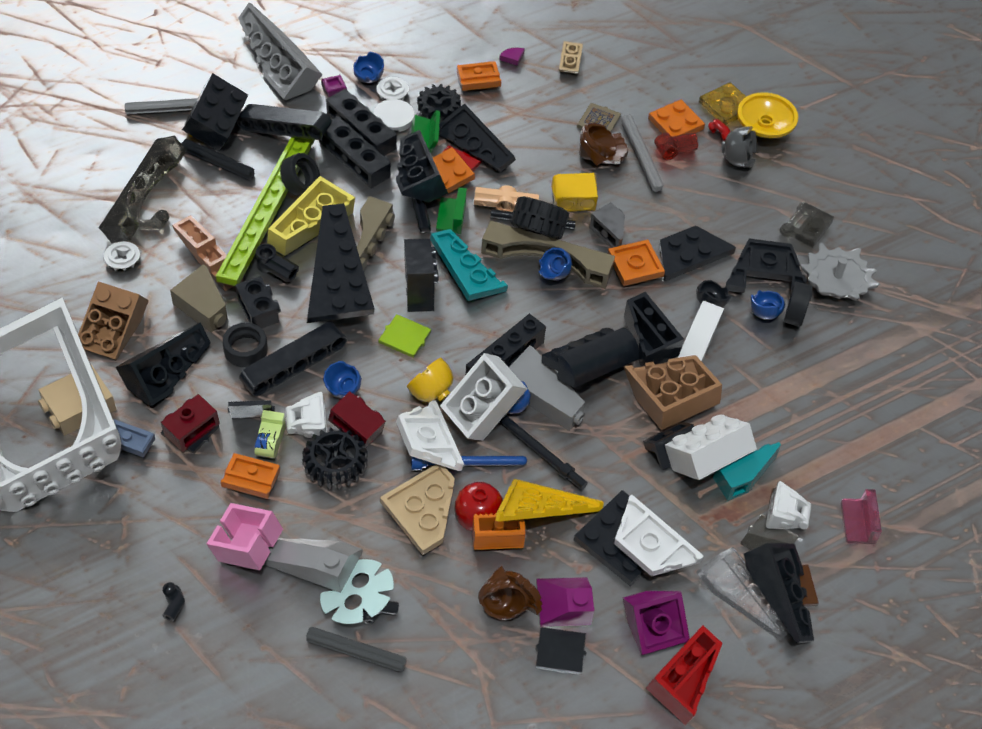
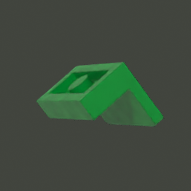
M438 110L434 112L431 119L415 115L412 119L411 133L420 130L430 154L439 140L440 111Z
M458 187L457 199L441 198L436 225L437 232L451 229L455 234L462 233L467 188Z

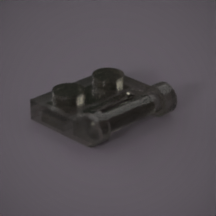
M800 202L796 208L797 211L787 223L780 227L779 231L783 236H791L813 248L832 224L834 216L806 202ZM808 215V218L800 228H796L795 225L803 216Z

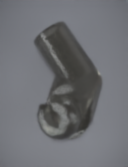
M159 210L151 219L139 220V230H160L169 220L168 212L166 210Z

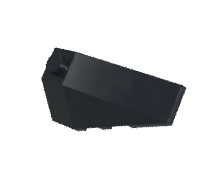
M420 130L401 138L399 149L400 163L397 165L399 173L396 176V183L402 196L431 202L449 194Z
M766 543L744 553L746 569L750 573L752 580L795 642L806 643L814 641L810 612L802 602L804 597H807L806 588H801L800 576H803L804 572L795 544Z

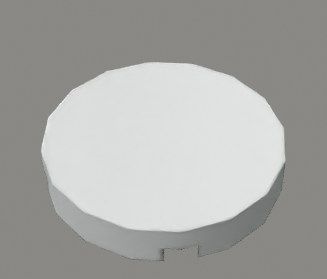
M389 99L376 106L374 115L381 118L383 123L390 129L402 132L411 127L414 110L405 101Z

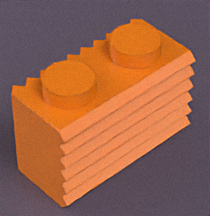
M497 513L494 515L485 514L484 516L482 514L479 516L475 514L473 516L472 534L474 550L524 548L526 535L524 519L499 522L495 521Z

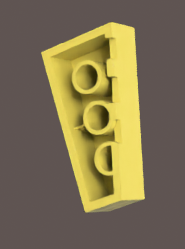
M319 176L269 227L267 244L273 245L276 251L286 256L319 235L323 206L344 203L347 215L350 216L353 214L355 197Z

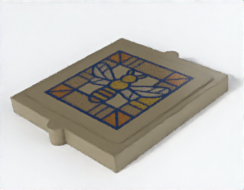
M590 103L578 122L577 128L582 129L585 124L596 122L597 124L604 125L607 130L612 132L621 117V113L610 110L606 106L602 107Z

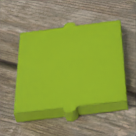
M396 314L391 323L385 326V331L379 338L378 343L414 358L421 346H425V340L431 333V329Z

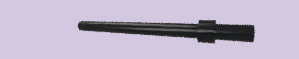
M507 415L499 421L559 471L558 474L565 480L569 479L581 490L587 486L588 482L575 472L574 467L569 463L561 461Z

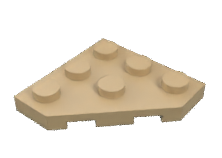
M438 464L380 497V503L422 555L441 545L444 541L455 478L447 468Z

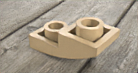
M563 42L559 65L560 72L578 74L583 44Z

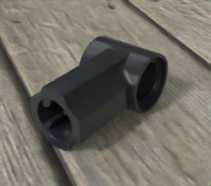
M261 244L257 247L256 263L258 270L263 273L271 272L286 282L294 280L299 271L298 265L276 253L273 245Z

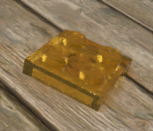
M729 82L701 95L699 103L716 119L727 125L738 119V106L746 96Z

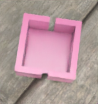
M230 503L220 520L224 529L222 526L217 525L206 544L218 562L261 570L271 552L268 547H274L283 528L273 511Z

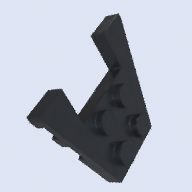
M749 238L725 287L728 288V291L745 293L746 276L790 281L792 292L795 282L806 284L807 280L805 275L801 273L800 263L792 244Z

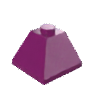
M587 577L543 578L536 580L537 590L541 595L543 603L541 605L542 611L539 613L540 627L592 625L594 601L592 587Z
M644 591L623 597L627 623L642 655L682 644L690 639L682 592Z

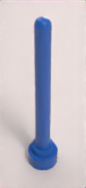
M411 456L412 471H422V468L435 465L434 463ZM461 456L464 462L463 466H514L527 463L525 456Z

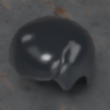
M704 280L696 289V297L700 304L706 301L724 308L732 297L731 295L728 296L727 287L722 288L712 280Z

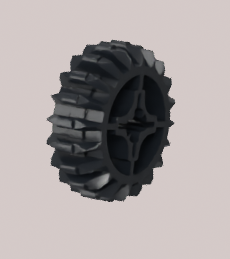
M330 427L329 432H324L321 429L320 436L313 434L312 441H307L306 448H303L302 465L306 475H310L312 482L318 480L320 487L327 484L329 490L332 485H337L340 490L341 484H346L349 487L351 480L357 482L359 475L364 474L365 468L368 465V451L365 448L364 441H360L358 434L352 436L351 430L344 433L341 427L338 431H334ZM348 450L350 453H352L354 458L349 457V454L345 451ZM317 458L321 459V462H323L325 465H324V466L320 465V464L316 461V459H317Z

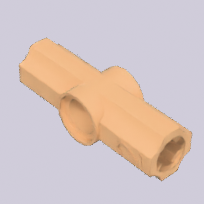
M509 185L501 186L499 189L476 187L474 205L495 207L497 210L513 212L518 197L525 196L539 200V194L517 192L514 187Z

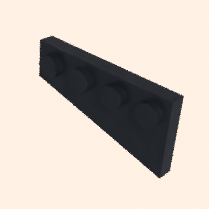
M465 103L439 124V136L498 172H502L516 160L515 156Z

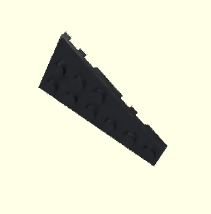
M343 203L323 206L307 323L372 315L375 308L345 205Z

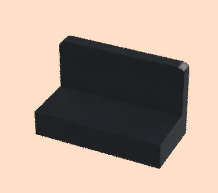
M680 422L643 441L646 450L656 453L662 469H667L671 466L665 444L673 441L672 439L677 435L692 431L694 424Z

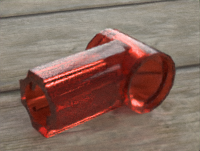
M695 132L672 137L669 133H663L654 140V144L663 160H671L678 153L697 150L699 145Z

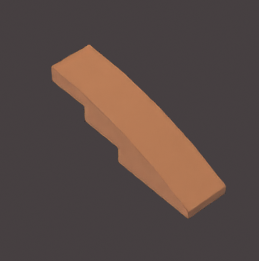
M191 215L173 224V229L201 265L207 266L211 277L217 282L216 274L227 254L216 245L215 238ZM217 282L224 291L234 287L233 285Z

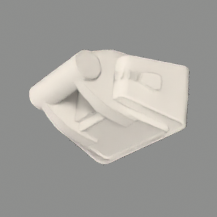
M317 392L301 399L300 402L292 406L286 407L287 432L289 434L295 433L312 438L313 434L320 436L321 429L327 432L326 411L322 392Z
M779 481L771 494L766 527L769 529H807L812 504L807 502L792 488Z

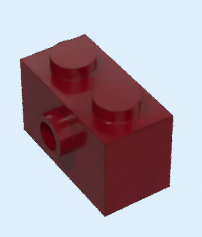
M350 391L331 408L328 421L338 429L341 427L344 433L351 430L352 436L358 434L360 441H364L365 448L383 432L386 422L378 411H373L360 396H355Z
M199 394L185 401L179 409L168 414L160 422L164 436L182 453L220 424L217 410Z

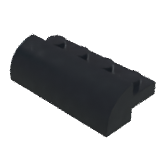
M623 327L614 331L611 328H602L598 332L585 335L581 339L571 341L562 347L554 348L552 351L542 354V363L558 371V380L575 388L638 360L639 348L636 339L628 329Z

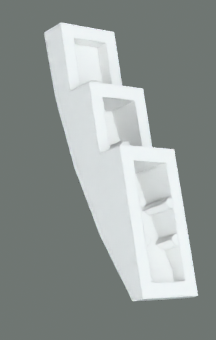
M706 301L702 302L678 358L696 355L703 362L724 308Z

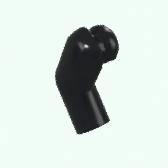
M168 582L163 586L162 592L165 594L169 605L162 616L166 620L173 622L182 609L185 598L178 585Z
M388 601L378 614L396 615L399 603ZM363 608V623L373 624L378 614L370 617Z

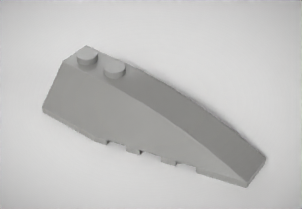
M249 2L238 19L245 35L251 41L250 46L252 50L256 52V60L263 68L262 73L284 100L311 91L323 74L270 19Z

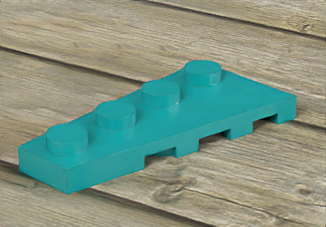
M451 229L431 233L430 240L467 301L507 292L508 285L504 281L500 282L495 277L496 273L491 268L487 269L481 263L482 259L477 254H472L468 250V246Z

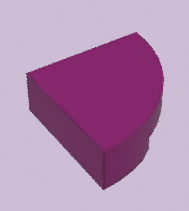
M513 47L506 49L500 54L499 60L518 66L524 55L525 48Z

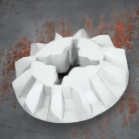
M385 78L377 84V94L380 95L381 99L404 100L405 96H408V84L400 78Z
M116 242L110 245L104 252V261L108 268L113 267L115 271L118 269L125 271L128 267L134 268L135 263L139 262L140 251L131 242ZM118 255L126 256L127 259L118 258Z

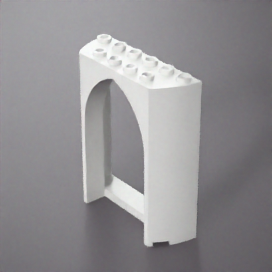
M63 298L0 328V354L53 328L81 397L82 421L80 430L71 447L30 468L20 467L7 461L0 449V510L17 512L25 507L32 506L44 497L57 493L60 489L80 481L83 477L93 472L102 470L105 466L118 460L120 455L121 439Z

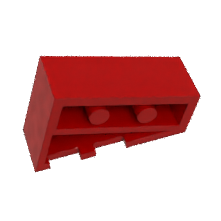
M704 625L699 628L646 687L685 726L696 714L697 706L705 691L707 680L723 644Z

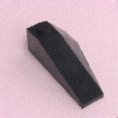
M200 322L118 365L116 369L126 388L148 406H152L172 393L174 386L180 379L184 378L187 374L186 371L199 359L211 342Z

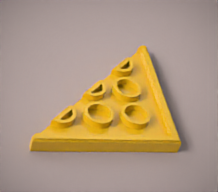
M513 479L497 511L495 521L599 512L603 509L604 502Z

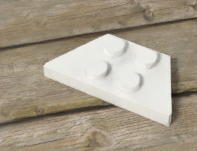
M436 400L430 401L427 407L421 408L418 406L411 412L398 415L396 423L410 456L457 471L462 470L464 462Z
M633 495L629 497L614 544L650 576L692 566L703 561L704 556L636 497Z

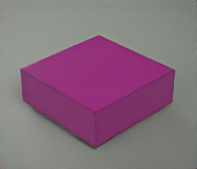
M341 75L321 79L322 86L328 97L344 89L347 90Z

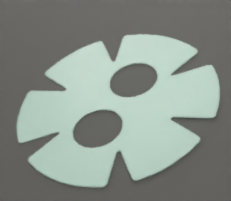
M369 559L358 560L341 593L335 590L321 593L320 602L324 613L326 614L339 607L331 619L343 624L362 622L363 608L370 617L375 616L390 600V597L378 592L393 590L394 582L389 569H386L375 575L382 563ZM359 573H366L369 576V582L364 587H354L352 585L353 577ZM353 594L361 596L362 602L358 608L350 610L345 607L344 602L347 597Z

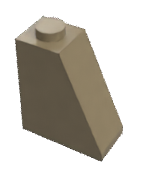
M204 264L170 290L173 305L197 323L201 322L202 326L211 333L216 328L221 327L228 319L226 305L207 266Z

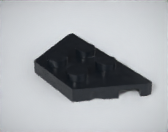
M696 225L660 239L659 252L661 254V264L665 270L663 280L668 281L735 253L736 247Z

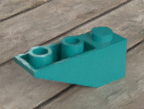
M780 442L772 445L766 444L759 450L753 451L715 471L713 479L727 501L747 494L776 459L781 447Z

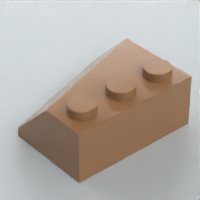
M696 355L668 359L667 363L662 364L648 362L643 367L633 368V365L624 366L636 401L661 430L720 404L722 384Z

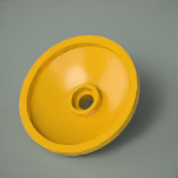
M761 92L751 94L740 102L737 110L740 124L742 126H752L751 131H755L756 136L762 138L786 136L795 129L798 122V112L795 106L786 98L773 93Z

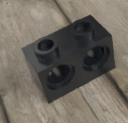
M261 276L235 285L237 299L249 323L256 324L261 328L279 323L278 313H281L277 300L272 299L273 294L270 285L265 284Z

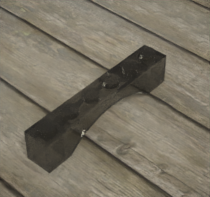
M175 135L155 140L100 224L99 229L111 243L130 241L140 226L139 214L146 197L167 173L178 166L185 155L186 149Z

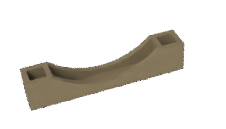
M371 196L368 197L360 210L362 236L357 245V250L363 270L366 268L368 258L374 255L379 240L382 241L384 239L387 227L391 226L395 219L393 204Z
M491 220L482 238L481 253L500 259L522 255L542 257L551 248H562L570 254L572 261L571 270L584 283L603 289L607 287L615 261V256Z

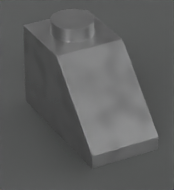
M610 202L591 213L589 228L610 248L621 246L625 215L621 209Z

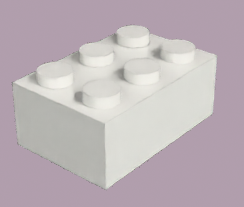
M484 353L440 406L468 439L483 441L527 388L500 357Z
M716 415L711 418L710 422L697 425L692 428V431L677 435L672 439L673 441L665 444L672 470L697 480L757 450L750 423L725 415Z

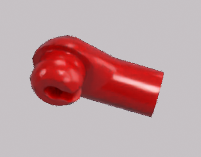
M713 119L708 124L711 132L714 133L718 130L722 140H726L730 132L728 126L719 119Z

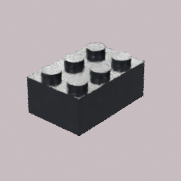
M212 73L203 86L182 130L219 151L228 140L249 94Z

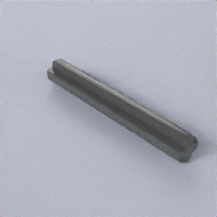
M310 627L306 635L307 642L399 672H403L407 663L405 656L315 627Z

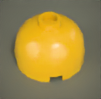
M440 357L428 365L424 372L415 376L407 385L409 392L422 402H430L436 399L441 402L450 394L448 389L453 384V373L446 361Z

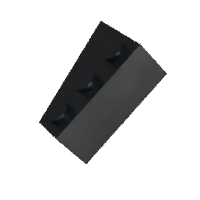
M404 239L407 311H434V284L439 283L436 249L431 247L430 239Z
M643 292L628 299L624 319L628 330L637 341L640 367L645 366V363L648 362L662 364L667 362L668 359L678 357L684 338L650 296Z

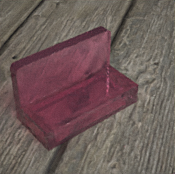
M865 489L861 499H842L841 508L846 542L853 544H876L882 533L876 491Z

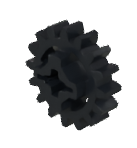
M432 84V88L425 87L424 91L419 92L417 97L418 111H422V116L428 115V119H431L434 112L438 110L440 111V118L445 120L461 106L460 94H457L456 89L450 90L449 85L444 88L442 84L439 87Z

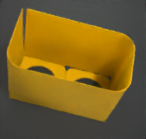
M594 173L556 174L553 176L551 188L554 205L568 212L596 210L598 199L596 173L595 175Z

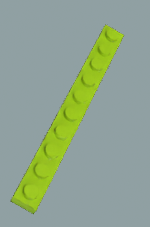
M290 138L217 272V282L233 286L241 282L256 253L257 247L260 246L288 192L280 175V166L283 160L297 153L308 154L315 141L314 139ZM296 165V173H298L300 167Z

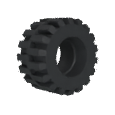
M522 196L517 198L510 223L516 228L558 240L563 237L570 213L559 206Z

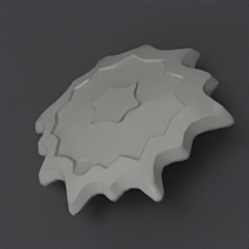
M820 243L818 253H808L809 264L800 265L801 269L809 275L808 283L815 287L821 295H830L838 299L850 298L856 301L860 299L859 295H865L869 289L877 288L880 285L879 282L871 278L877 272V269L867 268L868 261L860 258V248L852 251H844L839 247L834 250H828L823 243Z

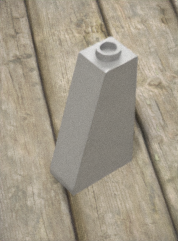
M529 345L509 368L520 381L526 383L531 394L529 406L570 431L575 424L579 425L584 419L585 402L568 384L558 380V373L553 368L543 364L542 356L534 347Z

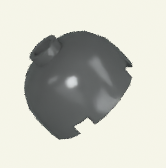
M743 126L731 130L726 140L722 142V153H725L729 163L736 167L751 168L755 163V159L751 158L752 154L757 151V139L755 131H751L752 126Z

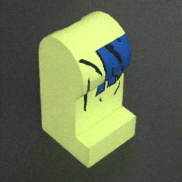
M263 410L261 425L255 443V456L276 458L286 428L285 413Z

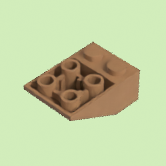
M98 281L78 333L84 350L117 360L139 326L149 300L140 294Z

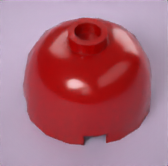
M474 482L466 485L459 491L455 501V514L458 523L466 530L472 531L473 516L475 514L478 516L482 514L484 516L485 514L494 515L497 513L503 501L501 494L491 484L485 482Z

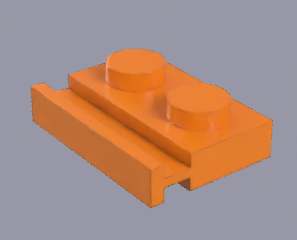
M496 61L457 65V74L462 91L501 87L502 80L500 79Z
M233 453L226 468L225 476L221 479V487L268 499L269 493L273 489L279 475L280 465Z

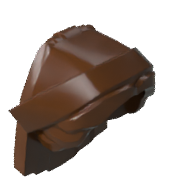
M596 122L585 124L580 131V157L593 161L597 166L601 163L621 164L625 157H627L628 148L621 133L612 134L604 125L597 124Z
M502 566L488 578L478 592V600L483 606L484 611L489 616L500 620L512 619L526 610L536 615L542 611L541 605L543 603L536 587L521 574L505 571Z

